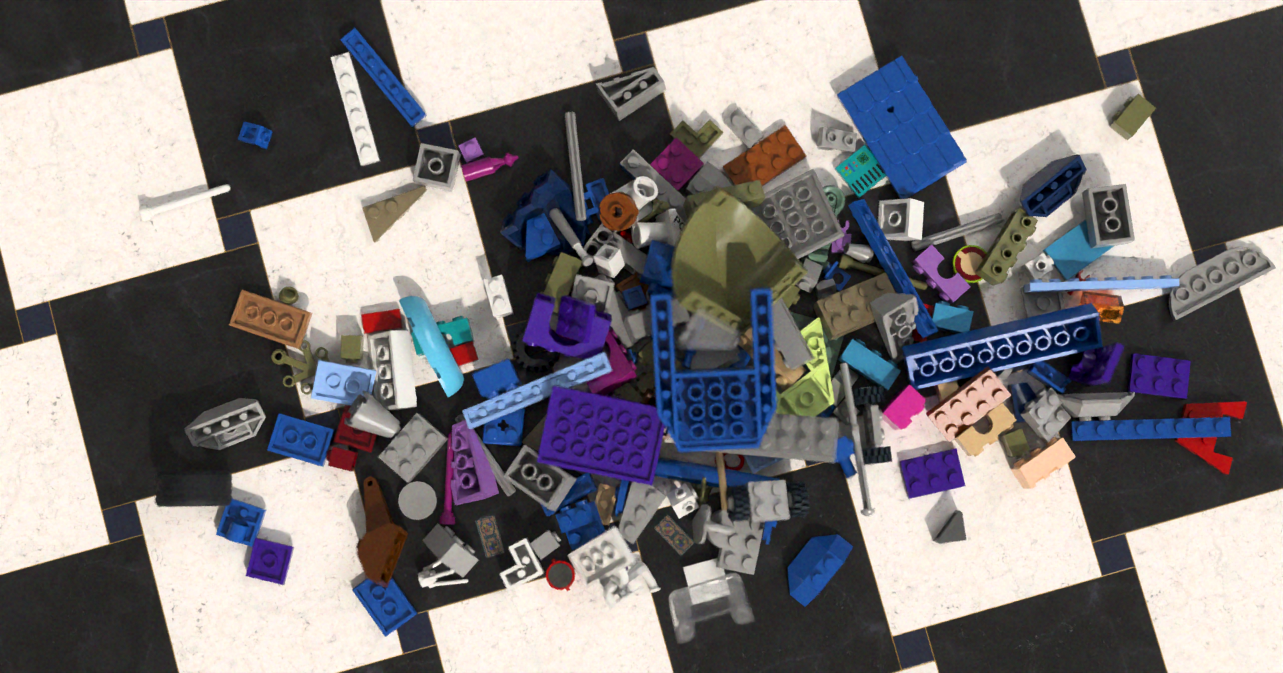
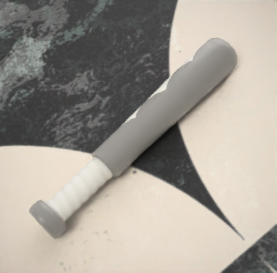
M557 208L552 209L549 216L571 247L581 257L582 264L589 266L593 262L592 256L588 255L581 246L580 240L561 211Z

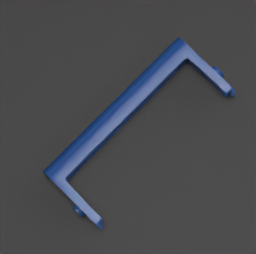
M658 457L655 477L702 485V478L706 477V486L719 488L717 467ZM725 469L727 488L729 486H746L748 482L780 480V478ZM621 479L620 487H616L614 497L618 499L615 510L616 517L619 514H623L630 481ZM765 521L762 540H765L766 544L770 542L772 527H776L777 521Z

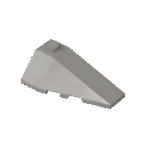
M885 293L870 302L891 361L898 364L904 360L902 346L913 344L912 331L916 328L914 318L915 315H918V305L913 294Z

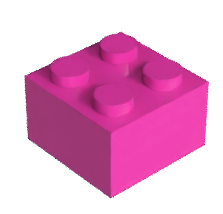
M911 385L904 386L881 410L882 419L894 430L906 429L912 422L910 418L923 411L925 408L923 404L927 400Z

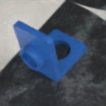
M836 261L833 265L829 263L823 271L826 274L823 280L832 279L836 273L842 274L843 282L836 284V289L841 291L851 276L841 268H838L837 264L839 262Z

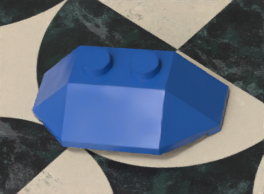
M838 534L811 537L787 567L790 595L806 607L841 567L853 546Z

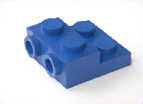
M587 500L575 503L576 508L571 509V506L559 509L560 513L556 514L561 532H566L572 550L582 547L606 532L595 501L587 503Z

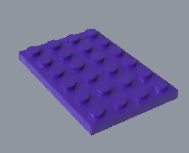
M553 385L537 462L652 485L665 426L657 414V406Z

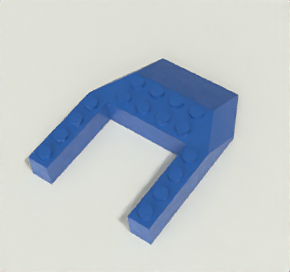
M770 287L750 288L754 366L675 370L671 292L651 293L657 414L679 452L759 448L764 433L777 408L772 293Z

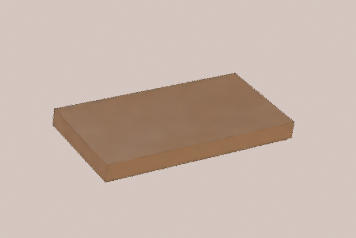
M241 290L229 326L300 349L313 313Z

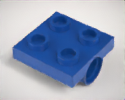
M232 498L231 503L225 506L215 535L224 537L232 542L253 547L267 510Z

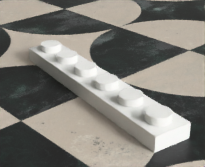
M348 52L333 56L331 60L360 164L364 166L380 161L351 55Z

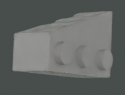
M654 67L631 73V75L623 78L617 77L606 83L600 82L596 84L598 92L619 121L666 90L665 81Z
M632 482L618 528L621 536L634 544L666 498V495L651 485Z

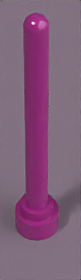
M452 432L448 433L444 512H442V516L439 519V524L455 525V517H453L451 490L454 469L451 468V462H454Z

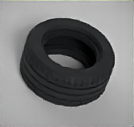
M220 470L158 472L155 476V503L158 507L228 506L232 501V475L229 471Z

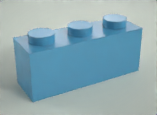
M851 339L838 360L842 363H848V367L875 385L884 386V391L889 390L901 372L897 369L898 365L891 360L887 362L882 359V354L878 351L867 349L865 347L866 344L861 340Z

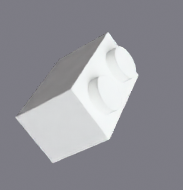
M503 275L484 279L493 317L497 319L514 314Z

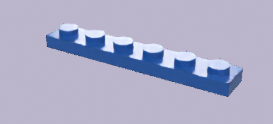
M356 28L340 39L412 127L427 116Z

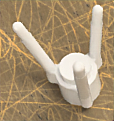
M440 560L423 567V571L418 573L419 582L422 587L429 586L431 588L441 585L467 583L469 581L468 579L437 581L439 577L454 573V569L437 574L435 570H431L442 563Z

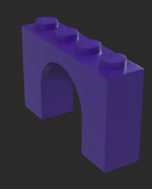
M537 292L523 336V341L526 344L534 347L541 346L547 351L561 352L567 357H577L583 361L601 354L611 325V314L597 310L594 311L589 343L564 339L553 332L549 322L556 298Z

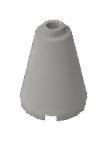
M362 391L363 396L359 394L349 408L348 412L351 415L349 419L345 418V424L387 438L396 437L401 430V426H399L400 421L369 392Z

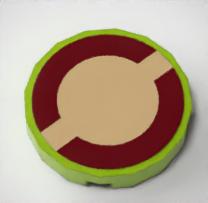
M975 245L962 247L955 253L952 259L954 274L959 273L967 283L981 281L982 278L976 275L975 271L987 252Z

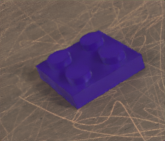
M562 295L556 334L581 343H589L595 304L568 295Z
M255 538L246 576L285 585L294 547Z

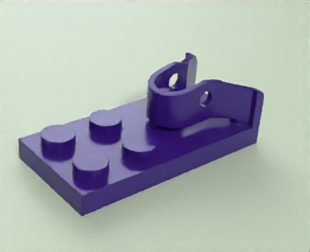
M1114 343L1097 349L1079 352L1083 354V358L1080 363L1073 364L1068 378L1087 387L1108 383L1124 346Z

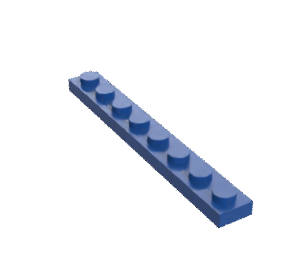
M863 199L852 202L848 205L851 213L857 220L862 233L866 236L871 249L875 252L880 265L884 268L898 294H913L916 297L918 315H915L914 322L916 323L917 331L921 334L922 338L938 332L936 325L866 201Z
M1230 417L1071 422L1072 441L1231 437Z

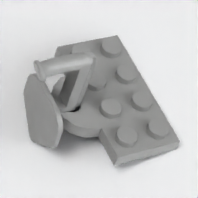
M702 504L692 521L694 542L703 544L707 535L708 540L713 545L719 547L716 567L754 575L765 521L750 523V518H748V521L732 522L728 518L726 510L723 511L721 509L711 515L710 506Z

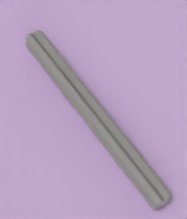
M574 112L565 113L575 214L577 221L586 220L576 119Z

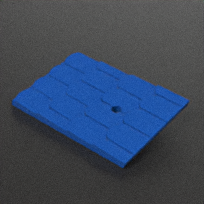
M903 56L898 57L878 69V71L873 72L837 94V98L900 199H907L967 163L963 152Z

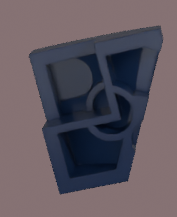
M1028 383L1008 385V391L1011 394L1009 397L1010 404H1012L1014 417L1017 420L1015 423L1025 422L1020 414L1025 410L1024 406L1037 396Z

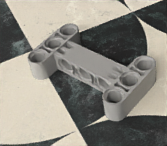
M602 223L585 244L584 250L586 253L590 249L597 253L604 244L618 248L621 251L625 264L623 268L632 274L638 272L637 278L641 279L646 254L619 236L618 233L620 231L610 230ZM604 235L607 240L601 241L598 236ZM648 290L645 295L647 301L646 306L651 305V299L649 297L651 293H649Z

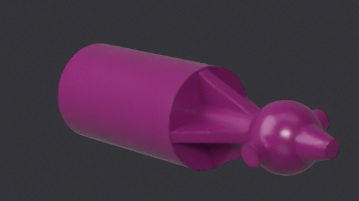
M506 153L503 159L486 157L461 165L465 181L493 174L504 164L512 166L514 161L518 159V155Z

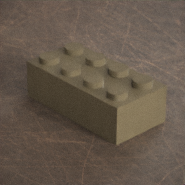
M886 272L818 300L815 303L813 309L817 317H820L822 328L829 341L876 322L870 302L885 293H895Z

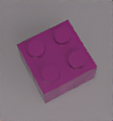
M676 137L650 166L680 192L704 166V163Z

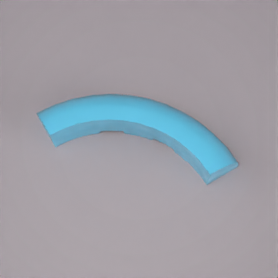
M408 296L400 299V305L428 362L438 377L448 397L452 396L463 384V373L443 338L427 303L418 296Z

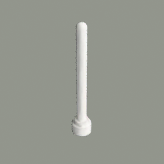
M228 184L221 185L153 207L151 205L140 206V215L143 221L151 220L157 213L228 192L230 186Z

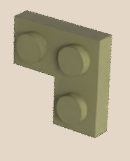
M682 120L670 133V136L673 139L677 137L700 159L722 136L723 131L709 120L696 133Z

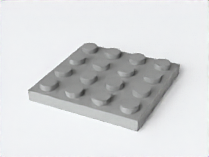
M814 169L765 193V199L760 206L749 208L781 238L798 259L845 236Z

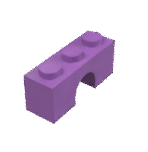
M931 244L912 261L914 264L913 268L917 273L923 274L927 278L926 282L931 288H936L940 292L939 296L944 302L951 304L971 286L959 273H956L950 279L942 278L938 274V265L945 258Z

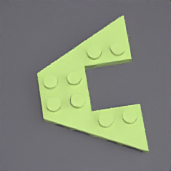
M820 317L800 331L815 358L806 363L811 372L781 394L776 388L777 408L775 412L779 414L816 417L835 403Z

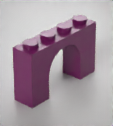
M613 329L608 330L604 342L611 351L609 362L613 371L586 382L592 393L605 396L637 377L634 372L637 368L631 359H626L625 355L627 352L622 344L618 345L615 341L618 337ZM557 334L561 338L570 339L565 336Z

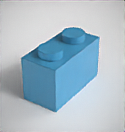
M939 301L932 305L934 306L932 320L938 330L956 334L970 331L974 311L968 310L969 307L957 305L956 308L944 301Z

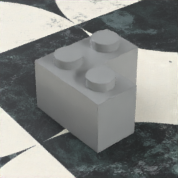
M437 524L423 539V542L442 563L464 577L478 561L474 555L475 550L468 544L464 546V542L456 535L453 536L455 532L448 526L444 528Z

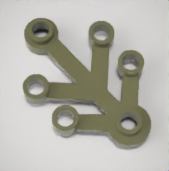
M303 340L302 343H307V348L303 350L300 347L299 350L303 352L307 364L289 357L287 352L282 349L273 351L271 355L272 361L275 364L283 365L286 363L303 370V372L294 376H285L283 384L286 387H293L295 383L312 377L316 373L317 365L310 350V343L306 340ZM323 347L317 348L316 356L321 360L329 361L327 349ZM320 350L325 351V355L322 357L319 356ZM278 353L282 354V358L280 360L276 359V355ZM288 378L292 379L291 385L286 384ZM303 383L300 388L301 392L306 395L311 394L313 383ZM306 385L310 386L309 392L304 391Z

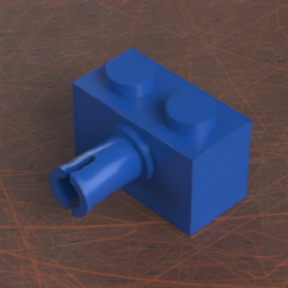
M842 436L838 438L835 463H840L845 477L848 478L857 473L850 459L851 455L855 454L853 451L854 443L851 438Z

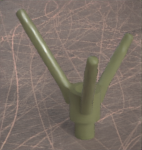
M656 198L653 199V211L639 222L645 223L654 215L665 212L669 208V203Z
M703 477L701 488H698L695 483H690L699 498L697 499L699 501V508L702 504L706 505L708 496L713 488L711 486L706 488V477Z

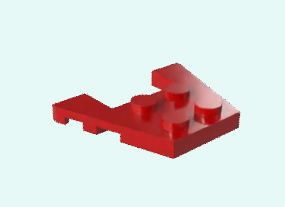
M1247 402L1184 404L1181 418L1223 417L1224 414L1243 419ZM1217 437L1175 438L1177 443L1204 459L1205 462L1220 470L1221 473L1229 474L1233 458L1214 452Z

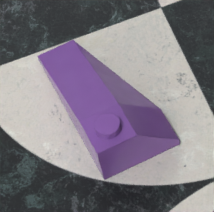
M466 420L452 425L454 462H451V468L454 469L451 490L455 505L483 500L499 494L495 475L474 429L468 428Z

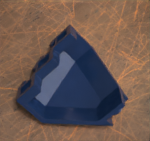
M550 169L534 180L533 184L535 186L529 193L525 192L516 203L518 207L513 214L508 213L503 219L500 233L520 250H526L527 220L545 213L561 245L560 248L546 254L560 255L562 252L575 257L576 250L571 247L549 216L550 211L554 208L561 211L580 240L582 247L585 244V240L591 237L585 220H576L574 195L571 187Z

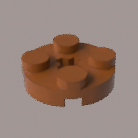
M624 192L607 195L603 198L599 207L601 208V214H599L601 222L605 227L613 231H623L630 228L635 223L636 217L639 214L635 201ZM615 207L621 208L622 215H615Z

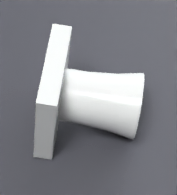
M640 176L612 193L624 192L635 201L636 207L639 210L635 222H639L653 211L651 200L657 197L658 188L652 179ZM615 207L616 214L622 215L621 208Z
M668 209L656 216V222H635L631 229L634 246L637 249L650 245L652 240L676 246L680 232L670 220L673 211H676V209Z

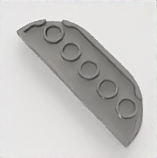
M1233 248L1224 251L1189 269L1179 277V286L1173 287L1169 295L1171 317L1175 321L1272 271L1276 267L1261 252L1247 248Z

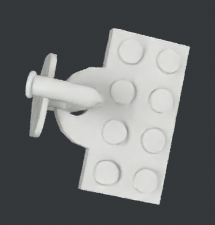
M616 526L567 555L586 589L598 583L604 590L603 596L610 609L644 589L643 585L633 591L628 587V583L641 574L650 588V593L660 590L645 563L639 562L628 570L625 569L626 566L636 560ZM612 594H613V595L618 594L619 599L615 601V599H614V597L612 596Z

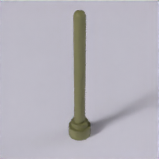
M844 253L841 254L838 268L844 270L851 267L877 276L885 273L883 269L854 261L853 258ZM909 278L914 287L922 290L927 289L928 285L926 282Z

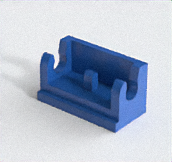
M1044 360L1034 362L1027 371L1029 375L1046 387H1052L1057 394H1063L1066 390V385L1071 382V379Z

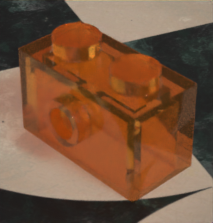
M1087 291L1082 292L1079 306L1092 303L1099 313V321L1120 324L1124 311L1121 296Z

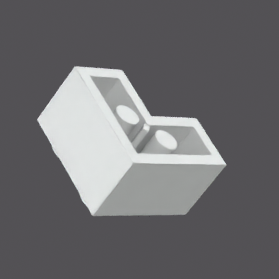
M528 538L509 547L517 565L501 572L500 576L507 590L510 591L544 573Z

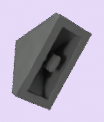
M955 510L933 540L935 543L942 544L967 540L963 513L960 510Z

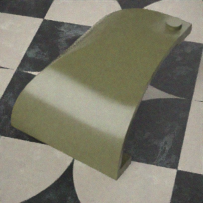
M716 186L697 205L684 224L676 242L671 269L673 290L679 305L738 338L752 326L750 288L770 287L773 306L808 273L790 248L762 219L719 186Z

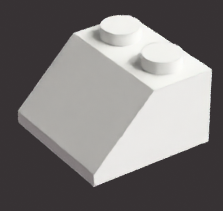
M911 198L879 201L878 224L886 239L901 241L922 240L924 202Z

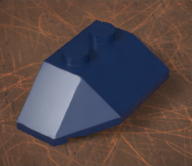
M1076 154L1050 162L1023 184L1020 202L1028 216L1048 217L1075 195L1082 176L1085 175L1087 170L1080 155Z

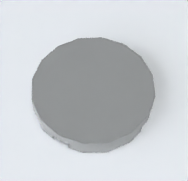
M415 481L407 484L399 494L398 503L400 510L410 519L420 520L427 518L434 512L437 506L435 490L425 482Z

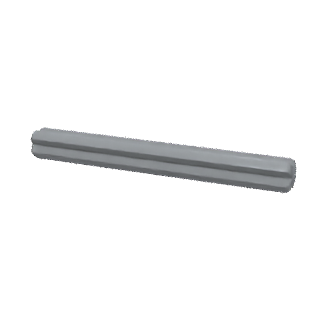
M997 213L924 237L922 240H915L911 242L914 251L929 247L931 244L936 245L1003 222L1001 214Z
M460 414L455 418L457 423L465 420L464 414ZM476 433L495 475V479L507 496L512 495L516 492V489L511 482L503 477L505 473Z

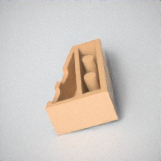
M1053 437L1042 449L1038 447L1029 453L1031 456L1027 459L1021 458L1014 462L1015 466L1011 468V471L1023 489H1033L1037 486L1035 483L1041 479L1048 478L1049 474L1059 470L1076 456L1063 437Z

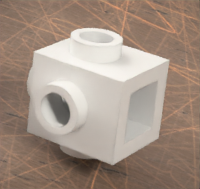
M687 484L666 494L678 518L699 508L696 502L699 498L695 490H690Z

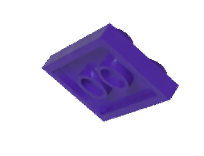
M1133 353L1131 354L1127 392L1187 399L1191 361Z
M957 448L899 461L908 499L965 486Z

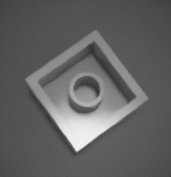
M421 143L413 176L414 183L453 192L461 156L459 151Z

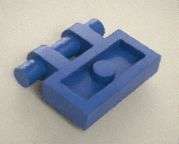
M604 178L585 184L588 192L584 193V201L590 198L594 207L588 209L585 201L586 225L593 224L591 216L595 214L600 221V203L604 197L609 195Z

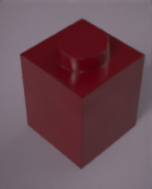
M333 447L327 454L328 466L354 471L358 452Z

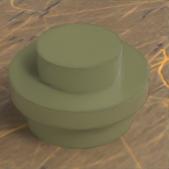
M285 287L279 293V299L285 304L291 305L298 301L299 295L293 287Z

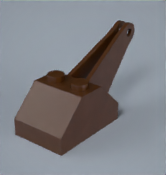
M367 477L363 483L366 534L358 541L356 554L366 578L377 585L387 588L409 533L394 524L379 482L374 477Z

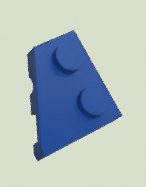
M545 213L527 220V262L561 247Z

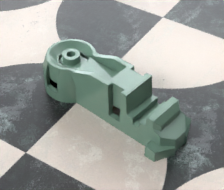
M834 185L824 186V192L828 194L827 198L833 211L835 210L834 213L837 218V215L844 208L845 195L839 187ZM831 243L807 254V257L803 256L801 263L807 258L822 265V270H825L830 263L827 262Z

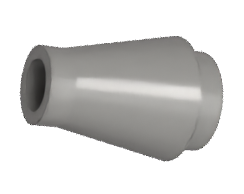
M846 243L844 246V254L853 257L861 263H868L873 257L874 251L869 245Z

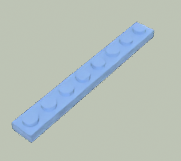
M1171 275L1160 276V279H1153V276H1143L1141 280H1135L1134 276L1123 277V280H1116V277L1104 278V281H1098V278H1086V281H1079V278L1067 279V282H1061V279H1049V282L1042 283V279H1034L1024 285V293L1165 289L1178 287L1179 278L1172 279Z
M603 352L465 409L463 414L468 428L473 429L551 397L553 385L572 388L613 370L607 354Z

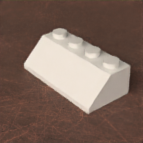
M409 330L388 331L368 336L371 369L376 370L373 385L374 398L388 411L417 407Z

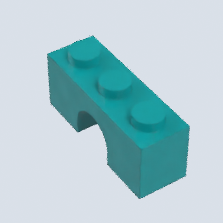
M458 316L452 318V322L445 323V321L436 322L441 334L451 335L455 346L471 341L474 342L468 318ZM411 332L416 354L418 356L425 355L414 332Z

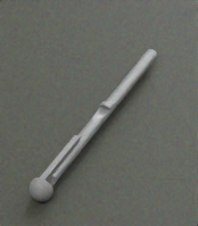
M842 363L840 368L864 508L860 512L862 515L869 517L874 514L875 508L871 506L848 363Z

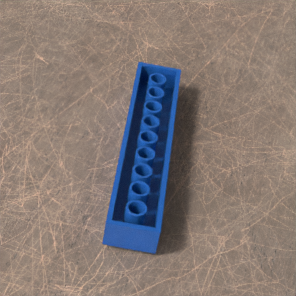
M1089 303L902 346V353L908 383L917 390L973 377L986 367L995 372L1103 346L1099 313L1093 304Z

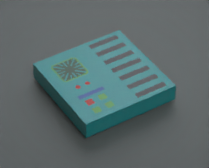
M865 145L835 168L836 172L858 198L886 177L873 154Z

